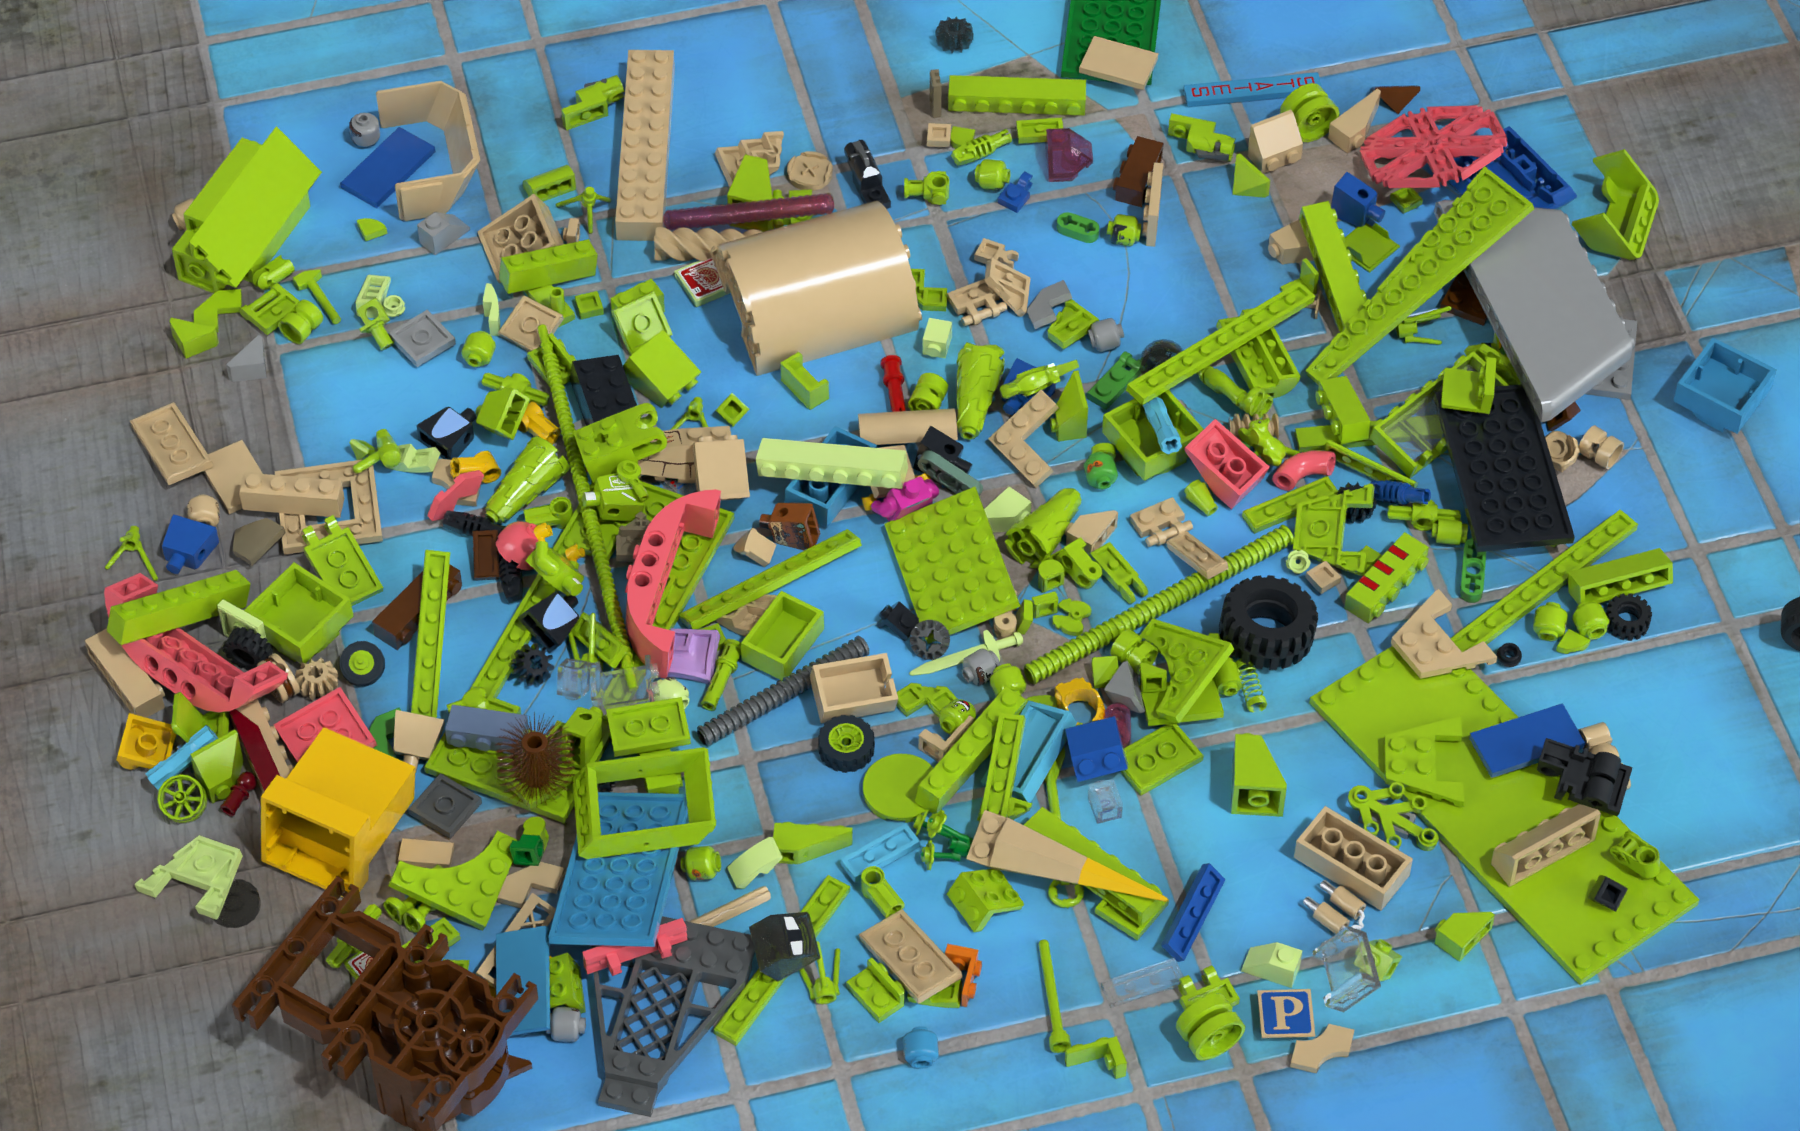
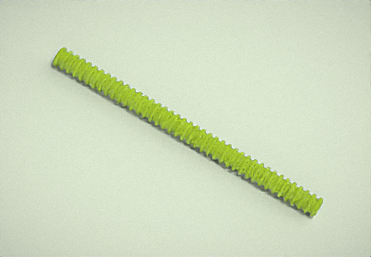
M1281 525L1279 529L1275 528L1272 532L1262 535L1260 539L1257 538L1254 542H1250L1248 545L1242 546L1241 549L1231 552L1229 556H1224L1223 559L1227 561L1229 569L1207 579L1198 571L1197 573L1194 572L1191 576L1185 577L1184 580L1181 579L1178 583H1174L1172 587L1168 586L1165 590H1161L1159 594L1156 593L1153 597H1148L1146 600L1141 601L1140 604H1135L1134 608L1130 607L1127 611H1122L1121 615L1117 614L1114 618H1109L1108 622L1104 621L1102 625L1098 624L1095 628H1091L1089 632H1084L1082 635H1078L1076 639H1071L1069 642H1065L1063 646H1058L1056 649H1052L1050 653H1045L1043 657L1039 656L1037 661L1032 660L1030 664L1024 665L1026 678L1032 684H1037L1039 680L1043 681L1045 677H1050L1052 673L1056 674L1058 669L1063 670L1065 666H1070L1071 662L1076 663L1078 659H1083L1084 655L1089 656L1091 652L1094 653L1097 649L1103 648L1104 645L1107 646L1110 642H1114L1126 629L1134 631L1136 628H1140L1142 624H1147L1152 618L1155 619V617H1160L1161 614H1166L1168 611L1173 610L1174 607H1179L1180 604L1186 603L1187 600H1191L1200 593L1210 590L1212 586L1215 587L1218 583H1223L1225 580L1230 579L1231 576L1237 575V572L1241 573L1244 569L1254 566L1256 562L1259 563L1262 559H1267L1269 556L1274 555L1275 552L1285 549L1294 542L1291 530L1287 526Z

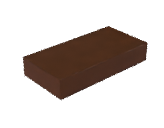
M498 530L473 531L475 581L500 579L499 551L496 547Z

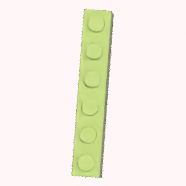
M762 438L756 456L758 476L902 489L908 470L905 450Z

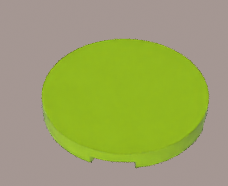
M892 754L877 760L867 770L863 780V796L867 806L875 815L884 820L905 821V823L913 822L918 814L924 815L926 809L917 804L915 799L919 784L931 772L933 767L924 759L911 754Z

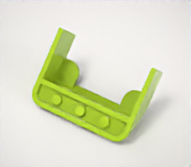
M1625 149L1593 158V163L1604 175L1601 191L1603 196L1610 202L1607 213L1572 221L1571 225L1593 251L1628 260L1640 258L1658 207L1659 196L1657 190Z

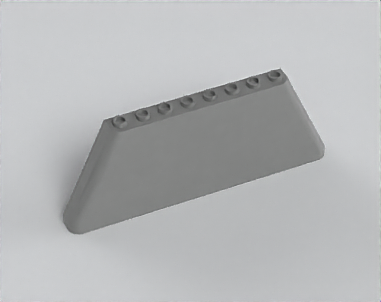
M1442 200L1435 203L1434 214L1437 220L1443 213L1446 214L1451 209L1454 200ZM1534 207L1531 213L1463 269L1541 422L1554 418L1631 359L1632 349L1635 347L1633 336L1628 334L1625 329L1623 318L1618 316L1614 301L1609 299L1605 284L1600 282L1596 267L1593 264L1591 265L1588 260L1586 249L1580 245L1577 232L1572 230L1569 217L1562 210Z

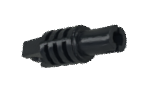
M446 511L443 519V527L467 536H473V531L498 530L499 535L506 527L492 523L489 518H483L482 516L466 512Z
M501 555L499 562L501 586L509 603L523 599L522 570L517 568L518 563L513 560L509 563Z

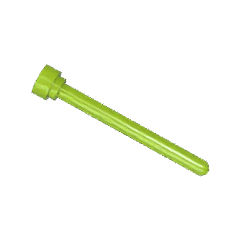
M1042 939L1038 945L1053 1030L1049 1037V1045L1052 1052L1063 1053L1071 1047L1070 1035L1063 1030L1049 942Z

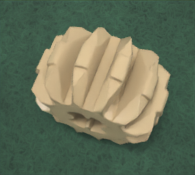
M310 658L309 664L301 663L300 669L296 670L295 676L303 698L309 696L313 701L316 697L321 698L325 694L332 692L338 686V672L336 668H333V664L330 661L324 663V660L320 658L314 662Z

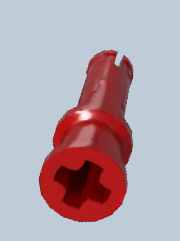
M888 355L881 359L880 365L884 369L883 383L888 387L891 412L906 411L902 389L904 375L900 369L902 360L897 355Z

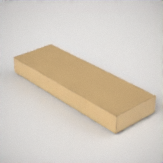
M1187 531L1166 541L1167 548L1207 579L1229 569L1226 560Z

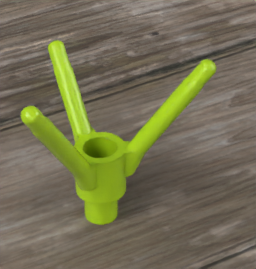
M589 186L580 195L556 203V207L581 201L582 205L587 208L588 233L591 234L593 233L592 207L595 205L596 200L611 202V198L598 195L594 188Z
M695 397L690 402L686 413L670 430L678 429L688 419L692 421L699 420L702 427H708L702 412V398Z
M131 526L126 535L119 539L123 543L106 564L105 569H110L125 550H138L153 580L157 581L156 572L142 547L141 541H139L140 529L137 526Z

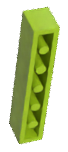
M949 75L948 111L1085 116L1086 80Z
M1329 201L1303 206L1300 211L1299 221L1338 330L1343 332L1353 315L1357 316L1363 309V304L1367 301L1365 291L1361 290L1358 284L1359 274L1356 269L1353 270L1351 252L1345 248L1343 230L1339 229L1336 223V211L1334 208L1331 209Z
M233 570L112 606L110 608L107 632L120 645H124L219 616L217 605L222 600L240 609L245 608L251 583L237 570Z
M1005 686L919 784L915 802L929 810L932 814L938 813L992 752L999 713L1020 715L1025 707L1026 699Z
M1041 807L1024 824V826L1163 895L1155 884H1149L1141 878L1137 871L1127 868L1116 856L1109 855L1095 841L1088 840L1081 835L1076 827L1069 826L1063 822L1055 812H1049L1044 807ZM1085 886L1141 927L1162 908V901Z

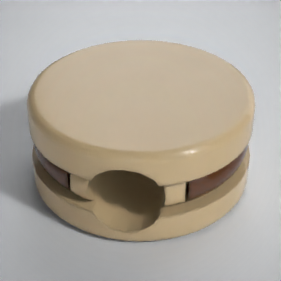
M273 653L265 661L259 662L257 666L270 661L288 673L284 683L271 692L280 703H284L288 698L298 694L300 688L285 661L278 654Z

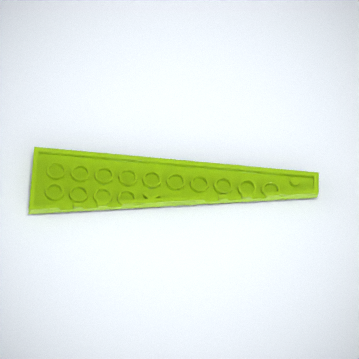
M1484 166L1468 184L1465 193L1460 198L1457 197L1454 200L1451 209L1439 217L1437 225L1425 233L1421 241L1411 249L1377 288L1378 292L1372 299H1368L1363 304V309L1358 315H1353L1344 331L1338 333L1305 370L1307 376L1318 385L1319 380L1339 376L1534 210L1533 203Z

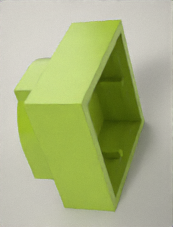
M1170 390L1157 397L1163 400L1170 420L1181 438L1182 447L1178 452L1166 454L1161 450L1155 431L1144 413V406L1135 398L1103 414L1102 433L1119 451L1126 464L1144 481L1154 475L1167 473L1186 463L1189 456L1184 451V448L1204 430Z
M295 562L243 610L263 621L268 643L289 659L300 664L308 662L315 654L324 650L340 634L339 630L354 617L349 597Z

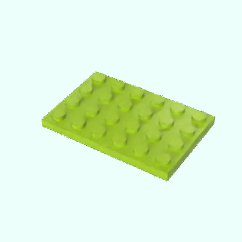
M976 487L911 512L898 520L884 523L915 612L919 618V623L924 620H936L947 628L949 635H952L1021 607ZM931 630L928 637H925L928 644L937 641L934 639V630Z

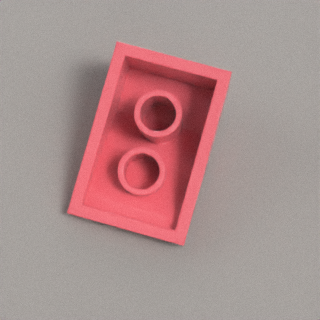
M1216 419L1184 448V451L1213 494L1231 510L1262 481L1270 468Z

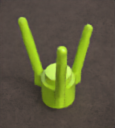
M1451 306L1406 318L1396 326L1398 338H1404L1405 343L1419 342L1441 345V340L1413 337V334L1418 333V323L1440 318L1442 313L1451 310Z
M595 613L590 615L589 653L583 654L581 659L573 633L570 631L568 634L575 668L581 669L583 674L580 676L588 679L599 677L600 673H603L604 661L600 657L598 659L597 655L594 654Z
M816 941L814 945L820 978L815 980L813 986L804 967L800 965L798 969L810 992L811 1000L816 999L818 1004H829L837 999L836 996L840 995L838 987L840 949L837 948L835 950L833 981H831L829 977H826L820 943Z

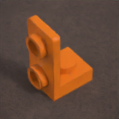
M947 944L945 955L960 971H967L961 1006L967 1007L969 998L974 999L977 983H973L975 976L979 977L981 973L982 961L978 960L979 950Z

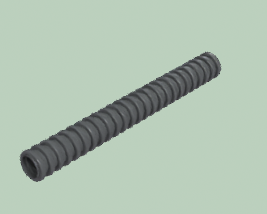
M856 636L854 640H849L848 644L844 643L841 647L835 648V651H830L828 655L824 654L822 659L817 658L815 662H810L809 666L805 665L802 670H796V674L791 673L789 677H784L783 681L779 680L776 682V685H770V689L765 688L763 692H757L756 696H750V700L745 699L743 704L738 703L737 707L733 706L730 708V711H724L723 715H717V719L712 718L710 723L705 722L703 726L699 725L697 727L699 739L707 747L711 746L712 742L716 743L719 738H725V734L730 735L732 730L737 731L739 727H744L745 723L749 724L752 719H758V715L763 716L765 712H770L772 708H777L778 704L782 705L785 700H791V696L794 698L798 693L802 694L804 689L809 690L811 688L810 674L813 665L868 656V644L862 637Z

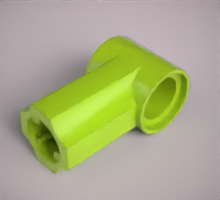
M557 497L549 505L525 509L524 515L526 522L535 525L546 523L547 525L564 529L573 515V509L568 498Z
M870 866L863 870L861 874L862 894L867 899L872 900L885 918L904 908V902L886 881L885 874L881 868Z

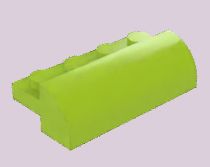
M1254 308L1242 310L1240 316ZM1239 317L1219 319L1216 327L1219 330ZM1274 327L1230 352L1250 390L1254 387H1261L1265 390V394H1270L1274 399L1290 392L1300 380L1301 376Z

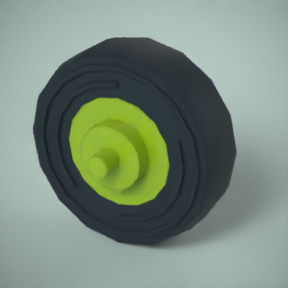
M357 641L348 645L342 652L339 659L340 670L343 677L349 683L356 686H369L382 676L385 669V658L375 644L367 641Z

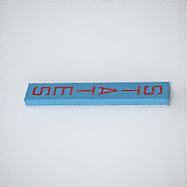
M1318 72L1190 84L1184 85L1183 91L1187 107L1286 98L1300 86L1309 83H1315L1321 87L1322 85Z

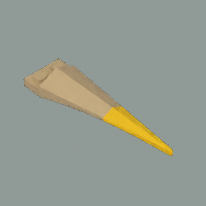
M986 810L983 812L966 858L971 862L991 869L1069 882L1164 902L1169 901L1167 897L1010 818Z

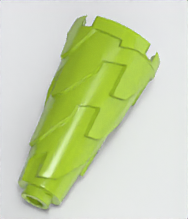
M976 345L972 346V350L966 352L967 347L961 349L957 357L956 422L961 437L967 440L974 439L982 432L988 408L992 403L994 392L999 385L1000 377L1005 367V358L1000 359L1001 353L989 347Z
M533 436L513 462L514 466L502 479V484L488 500L485 507L486 518H489L492 523L496 524L498 522L501 524L506 519L509 520L524 505L532 502L543 490H548L569 471L570 467L565 457L562 455L558 459L555 454L558 451L557 448L545 439L538 436L534 438Z
M1073 488L1061 489L1044 505H1040L1030 515L1025 516L1017 524L1015 523L1007 531L1006 535H1008V538L1005 540L1006 547L1013 558L1022 565L1026 561L1031 563L1029 568H1039L1041 562L1050 559L1051 554L1061 542V537L1071 520L1079 511L1078 507L1081 505L1080 493Z

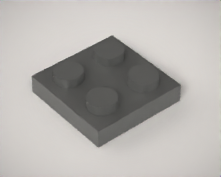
M440 773L409 808V815L451 839L482 804V799Z

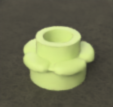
M391 295L385 298L382 307L387 316L397 317L405 311V303L401 297Z
M1303 550L1291 551L1286 560L1287 568L1295 574L1303 573L1310 566L1309 555Z

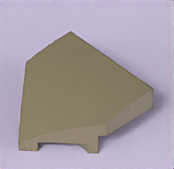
M640 511L636 514L635 519L626 526L619 527V534L616 536V562L635 561L633 559L636 544L641 545L645 531L651 523L646 519L647 515Z
M264 518L236 529L233 543L234 555L253 566L286 533L284 527L268 518Z

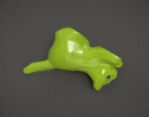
M1269 418L1251 421L1248 430L1245 428L1238 429L1239 437L1245 443L1252 446L1254 453L1267 465L1280 466L1282 459L1286 455L1292 457L1300 453L1297 450L1286 447L1281 441L1270 434L1268 431Z

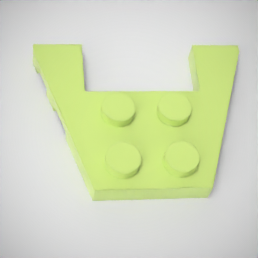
M199 835L173 854V860L165 866H157L152 870L154 874L145 881L141 878L135 883L138 892L155 898L172 878L207 890L195 907L199 914L217 920L243 855L238 848Z

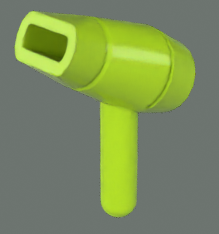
M381 429L376 432L378 451L353 466L354 473H361L380 460L384 466L389 468L395 467L400 463V449L387 429Z

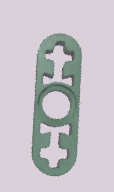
M924 451L918 460V467L923 472L956 494L972 487H976L979 496L983 492V486L979 481L933 451Z

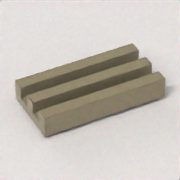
M935 69L930 72L929 102L933 118L941 117L942 85L940 83L939 69Z

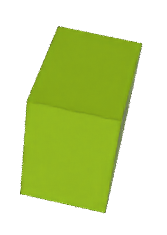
M172 317L169 320L172 336L186 359L214 348L219 343L216 327Z

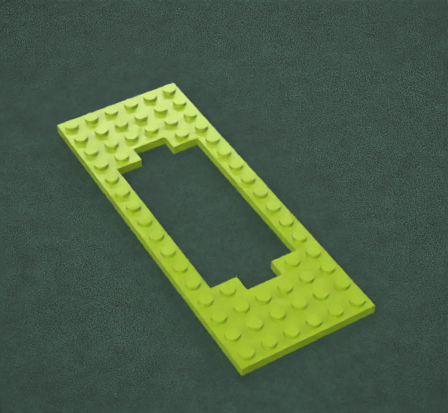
M593 481L589 487L591 489V492H593L595 486V482L593 483ZM641 481L649 495V498L643 501V513L647 515L646 519L650 522L665 506L684 496ZM579 505L553 547V550L566 559V549L575 544L578 545V549L583 548L586 555L592 556L591 546L589 545L588 535L583 523L584 518H582ZM595 506L596 516L598 517L599 527L601 528L604 540L603 544H605L606 555L609 561L616 549V536L619 534V527L626 526L631 521L603 520L600 518L597 506ZM720 508L719 520L713 538L683 532L667 581L668 584L665 587L653 626L667 630L674 628L680 617L679 614L686 607L734 521L733 512ZM539 573L471 687L480 686L485 688V698L489 702L487 710L521 714L519 706L499 700L497 696L515 667L510 664L511 660L516 658L514 652L518 649L522 650V646L528 644L533 636L518 617L549 595L559 592ZM631 648V653L633 654L631 660L635 664L634 673L638 688L640 689L650 670L640 661L633 648ZM622 665L598 706L603 712L602 737L589 763L599 762L611 741L606 709L629 706L637 692H629L625 674H622ZM557 720L556 723L558 722L559 724L551 730L550 734H553L555 731L557 732L561 727L563 728L566 723ZM562 731L556 733L555 736L553 735L550 739H552L553 737L555 738L556 736L559 737L562 734ZM446 733L443 734L424 767L425 773L436 777L441 773L463 787L565 823L575 805L573 784L571 783L563 790H560L559 793L557 792L542 802V804L530 810L517 795L513 796L515 794L513 790L506 791L509 788L506 785L503 786L504 781L502 778L498 779L499 777L506 776L508 773L507 771L505 774L503 772L502 774L498 773V769L508 770L514 766L509 765L507 767L505 765L504 767L503 765V767H499L497 763H502L503 761L504 763H509L513 761L512 759L497 760L496 758L500 755L502 757L505 755L503 752L482 751L477 748L455 747L447 744ZM559 738V739H557L556 741H554L555 744H556L558 741L561 742V741H562V738ZM563 763L561 765L563 768L572 767L570 765H565ZM575 767L572 768V771L568 770L567 772L568 774L576 775L581 769Z

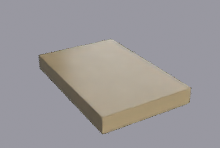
M1094 36L1079 67V73L1144 90L1157 63L1159 53Z
M240 440L208 454L212 460L213 467L203 471L228 514L243 509L239 491L244 473L263 474L243 440Z

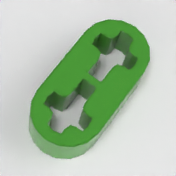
M1069 212L1058 216L1057 231L1060 234L1085 243H1093L1099 238V224L1094 220Z

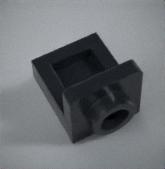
M898 601L892 606L888 604L879 614L881 619L876 626L882 628L887 625L905 641L910 637L913 628L919 623V618Z

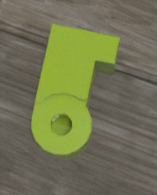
M1080 537L1065 546L1055 559L1062 564L1066 572L1080 587L1089 589L1102 576V568L1097 562L1092 561L1086 553L1084 547L1087 544Z

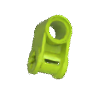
M1626 831L1624 839L1617 846L1614 845L1610 848L1611 855L1619 863L1626 865L1641 877L1651 879L1659 874V851L1641 839L1636 833Z

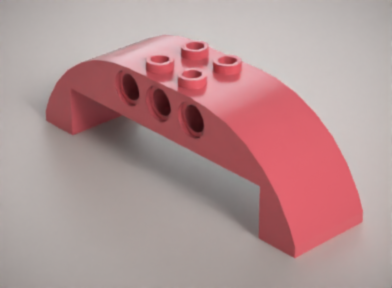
M713 489L690 493L665 506L648 525L641 545L636 544L633 553L634 564H630L627 570L626 579H628L625 590V593H627V635L633 651L640 661L660 678H667L673 661L675 631L655 627L653 623L683 532L713 538L719 520L720 490Z
M138 573L106 587L104 597L108 617L112 606L156 594L158 584L143 574ZM180 628L121 645L129 657L149 676L175 694L181 692L192 705L206 711L228 712L274 691L284 683L288 676V673L270 661L247 672H243Z

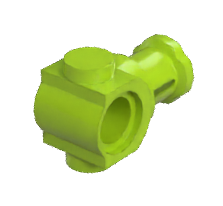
M932 171L927 176H924L923 180L904 178V198L923 196L924 200L931 204H946V201L949 199L950 180L946 175V171Z

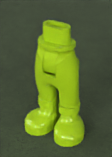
M1210 365L1196 373L1206 386L1218 394L1227 396L1237 407L1244 410L1251 417L1254 414H1258L1259 418H1262L1263 414H1266L1272 406L1273 397L1265 394V390L1261 387H1254L1247 393L1242 388H1239L1225 373Z

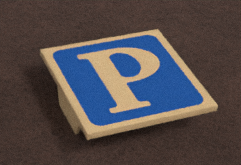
M1311 989L1257 990L1262 1038L1315 1037Z

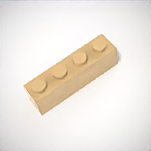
M244 473L239 491L243 510L324 517L334 515L337 518L341 517L345 499L342 480Z
M107 628L85 640L88 655L132 714L147 718L165 708L163 702L165 693L160 684L153 683V678L129 657L124 648L107 632Z

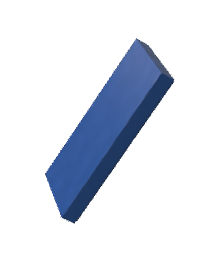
M398 127L340 182L341 188L378 208L395 191L396 183L405 182L436 152L435 146Z
M1563 703L1472 732L1469 736L1491 778L1538 763L1546 738L1572 747L1579 745V749L1585 746V741Z

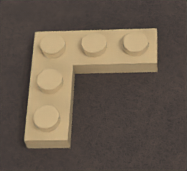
M1042 389L988 438L1035 488L1054 471L1024 440L1059 409L1057 404Z

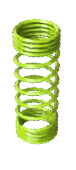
M1239 659L1235 663L1237 664L1240 676H1243L1241 682L1244 683L1241 689L1247 708L1250 712H1255L1253 711L1254 708H1252L1254 706L1251 705L1258 703L1259 707L1257 708L1261 709L1259 711H1263L1267 707V701L1265 696L1262 695L1263 690H1260L1262 686L1259 684L1260 680L1257 679L1258 674L1255 673V665L1250 661L1248 663L1250 665L1241 671L1240 667L1246 663L1241 662V659ZM1245 670L1248 671V672H1246V673H1248V674H1246V675H1241V674H1243V673H1242L1243 671H1245ZM1248 675H1256L1255 678L1249 679L1247 681L1242 680L1244 677ZM1249 681H1258L1257 684L1244 686ZM1260 686L1259 689L1249 693L1246 691L1250 687ZM1253 692H1262L1260 695L1248 697V695Z

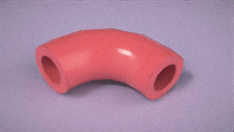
M1320 450L1297 453L1281 464L1275 471L1272 480L1278 488L1290 491L1300 479L1314 474L1330 476L1335 467V453Z

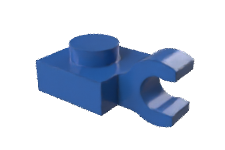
M1023 172L1017 185L1010 182L999 195L998 204L1018 213L1030 198L1028 190L1033 185L1030 182L1033 175Z

